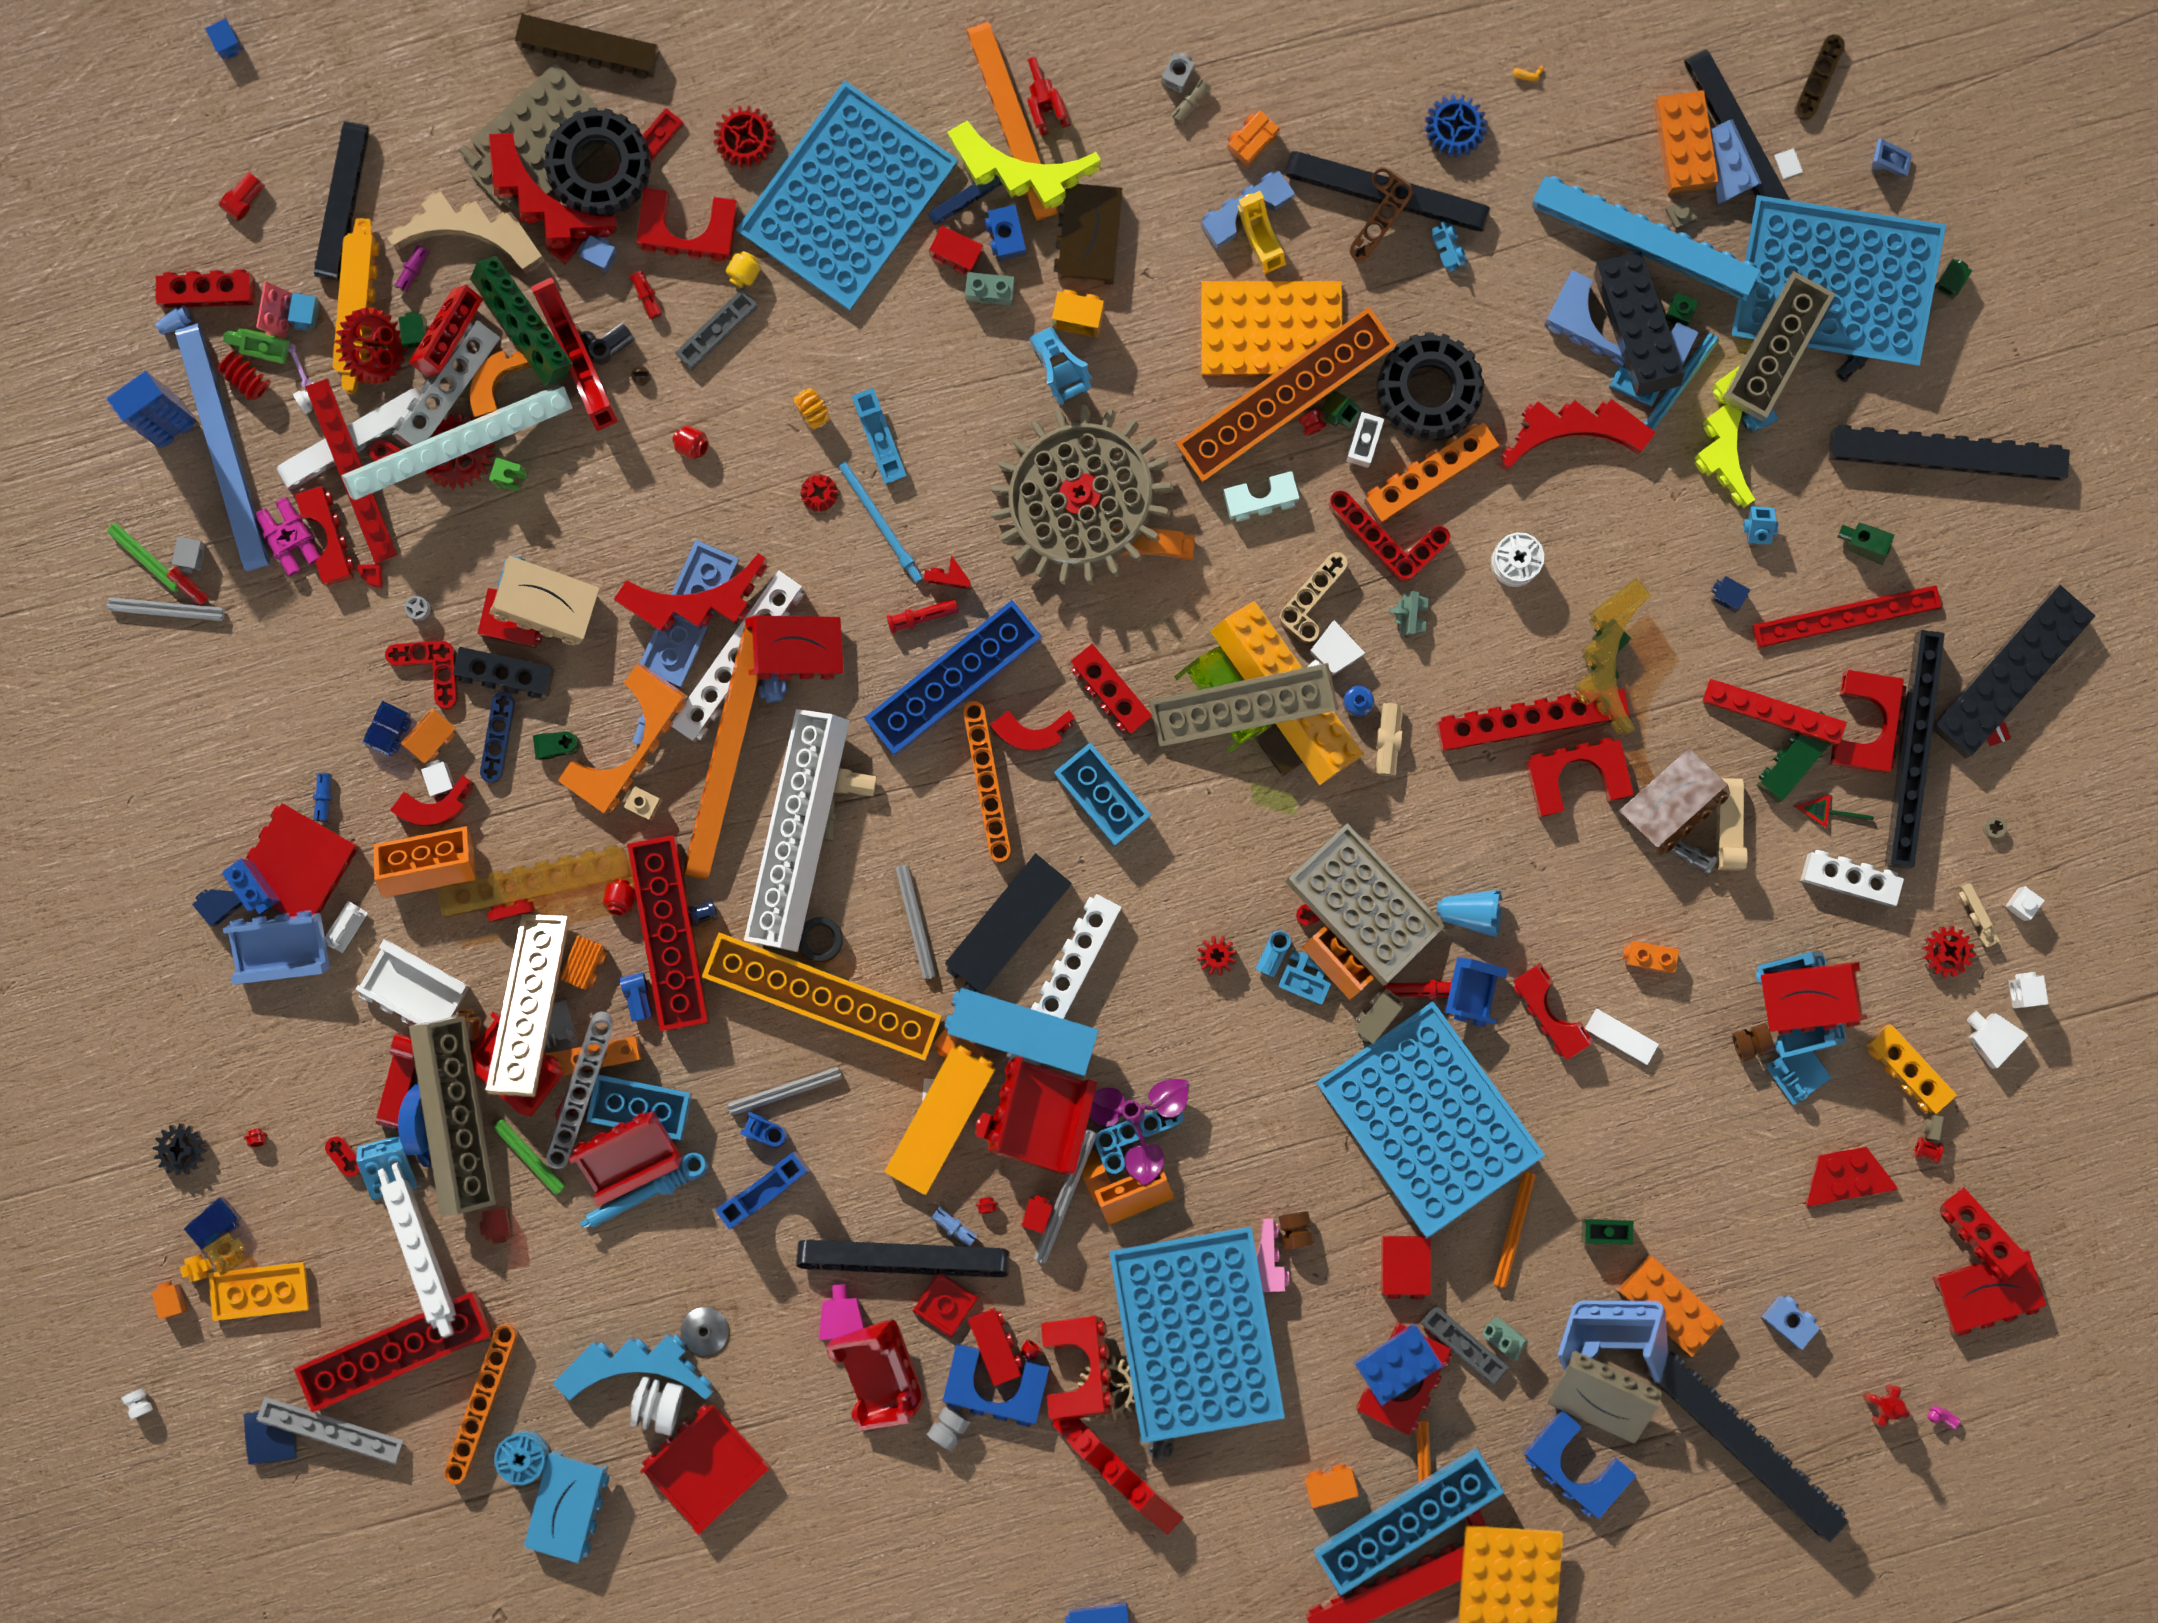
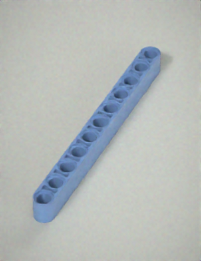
M197 323L175 330L176 338L243 567L248 572L270 565L259 522L255 516L256 512L202 328Z

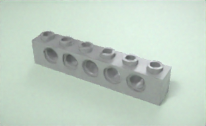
M475 321L472 324L469 323L463 337L458 342L442 372L435 374L432 380L427 379L420 389L422 394L418 399L414 398L407 407L409 412L405 418L401 416L393 426L396 430L392 435L407 447L429 439L500 337L479 321ZM468 341L473 342L476 346L474 354L467 350ZM455 360L462 363L463 369L461 372H457L453 368ZM441 379H446L448 381V391H444L441 389ZM429 397L433 398L436 402L434 410L429 409L426 405ZM415 416L420 417L423 424L420 429L413 425V418Z

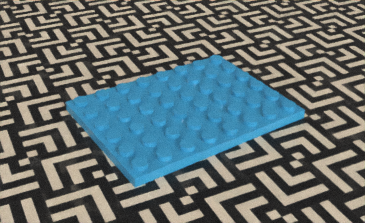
M844 80L737 227L736 232L841 306L851 311L953 171L959 160Z
M1757 195L1745 261L1755 264L1760 273L1747 301L1738 298L1731 336L1755 339L1787 279L1794 271L1835 293L1806 348L1920 366L1946 224Z
M1434 1002L1422 1008L1376 1040L1374 1044L1369 1045L1316 1082L1426 1239L1545 1157L1540 1147Z
M1252 1227L1109 1251L1142 1443L1285 1418Z

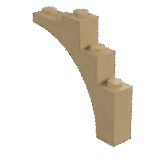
M441 191L431 193L424 199L425 202L421 205L425 209V213L416 214L410 219V223L404 227L399 226L395 228L388 237V240L397 251L412 242L432 236H468L485 241L502 250L518 264L525 274L545 262L511 210L508 213H500L495 217V221L490 223L476 201L464 204L460 207L459 212L455 213Z

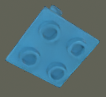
M1813 1051L1782 1059L1780 1055L1765 1066L1792 1105L1804 1100L1810 1093L1831 1079V1076Z

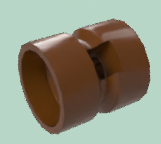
M1765 1023L1751 1027L1750 1031L1743 1029L1732 1033L1733 1044L1741 1062L1754 1059L1756 1054L1763 1056L1775 1051L1771 1033Z
M1309 1211L1278 1217L1280 1228L1285 1231V1234L1282 1236L1285 1250L1315 1244L1313 1231L1308 1229V1226L1311 1224Z

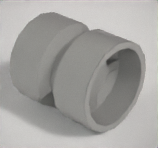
M945 1406L938 1416L940 1422L934 1423L927 1435L944 1448L953 1451L959 1441L958 1434H964L971 1422L958 1412Z

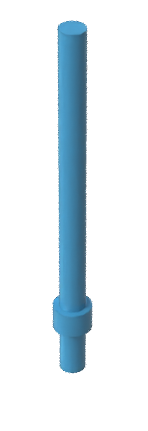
M844 462L839 466L841 472L899 557L898 562L902 568L908 571L915 583H918L923 577L914 565L915 560L910 553H906L847 462Z

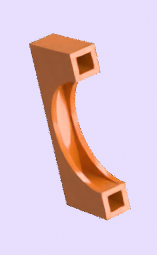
M642 663L636 664L623 683L637 697L645 719L643 740L636 753L627 762L613 769H596L586 766L577 760L571 761L558 779L561 784L602 813L610 812V810L614 811L621 802L619 797L622 792H627L634 783V780H632L636 772L640 773L647 764L645 758L650 752L654 753L660 745L658 739L662 733L666 734L674 724L671 720L676 713L679 715L687 705L685 700L688 696Z

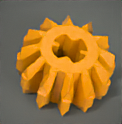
M808 388L794 397V405L810 428L815 430L830 420V413L824 401H822L814 389Z

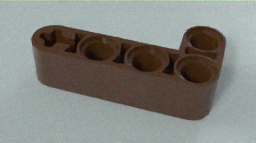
M1387 167L1377 168L1372 176L1373 185L1386 194V196L1351 244L1350 255L1356 261H1364L1371 255L1412 196L1413 189L1411 184ZM1380 172H1386L1390 178L1389 182L1386 184L1378 183L1376 175ZM1398 186L1408 188L1409 194L1405 198H1399L1396 195L1395 189ZM1391 205L1395 210L1392 217H1385L1381 212L1382 207ZM1372 224L1378 225L1381 229V233L1376 237L1368 233V227ZM1362 235H1364V237L1368 241L1374 242L1373 245H1371L1369 242L1367 243V245L1365 246V252H1367L1366 254H1356L1357 249L1355 248V246L1357 245L1360 247L1365 240L1364 238H1361Z

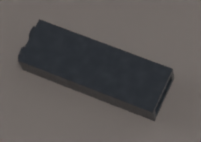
M1035 853L945 962L948 966L946 971L956 979L961 976L967 981L964 986L970 991H979L982 994L1070 888L1072 883Z

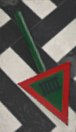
M1831 794L1793 806L1826 829L1829 814L1865 820L1874 819L1870 815L1829 810Z

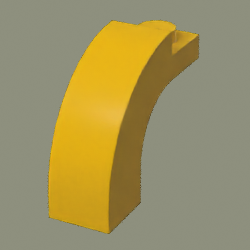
M1261 191L1248 194L1244 198L1239 199L1238 210L1240 218L1264 274L1286 265L1284 252L1269 222Z

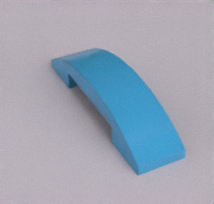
M874 388L853 395V402L884 484L906 477L907 475Z

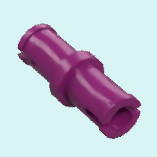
M416 245L409 261L403 265L404 270L394 284L397 289L400 288L401 291L408 293L412 282L416 276L420 275V268L430 254L427 249L424 251L422 246Z

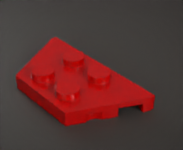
M1859 1147L1818 1155L1815 1164L1816 1169L1812 1175L1811 1187L1805 1205L1813 1206L1898 1189L1897 1185L1867 1147Z

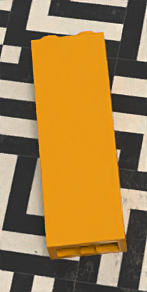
M961 1044L959 1047L956 1045L952 1047L884 1171L886 1174L924 1195L929 1192L996 1070V1067L992 1066L993 1062L983 1056L980 1058L971 1054V1049Z

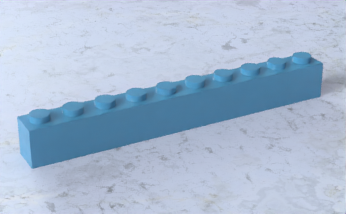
M1544 177L1533 199V208L1633 252L1641 251L1644 257L1747 301L1760 273V270L1752 262L1744 261L1743 263L1736 260L1735 256L1729 252L1723 251L1721 253L1714 250V247L1706 242H1695L1691 236L1680 232L1677 234L1670 231L1671 228L1665 224H1654L1642 214H1631L1627 212L1628 210L1625 207L1606 203V200L1598 195L1590 196L1578 186H1567L1557 177Z

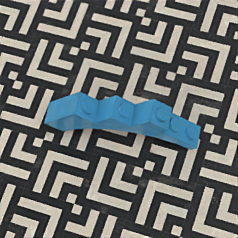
M671 1333L650 1353L647 1351L648 1345L642 1339L638 1338L636 1340L633 1337L613 1357L610 1355L611 1349L605 1343L595 1341L552 1383L569 1401L586 1387L600 1379L630 1372L656 1373L673 1378L692 1388L704 1399H707L714 1392L711 1388L713 1383L705 1375L700 1377L694 1371L696 1366L689 1359L685 1358L683 1360L681 1358L687 1351L684 1347L686 1343L677 1334L673 1336Z

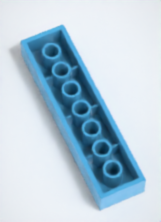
M1475 1447L1314 1548V1554L1339 1594L1342 1595L1503 1494L1504 1490L1478 1448Z

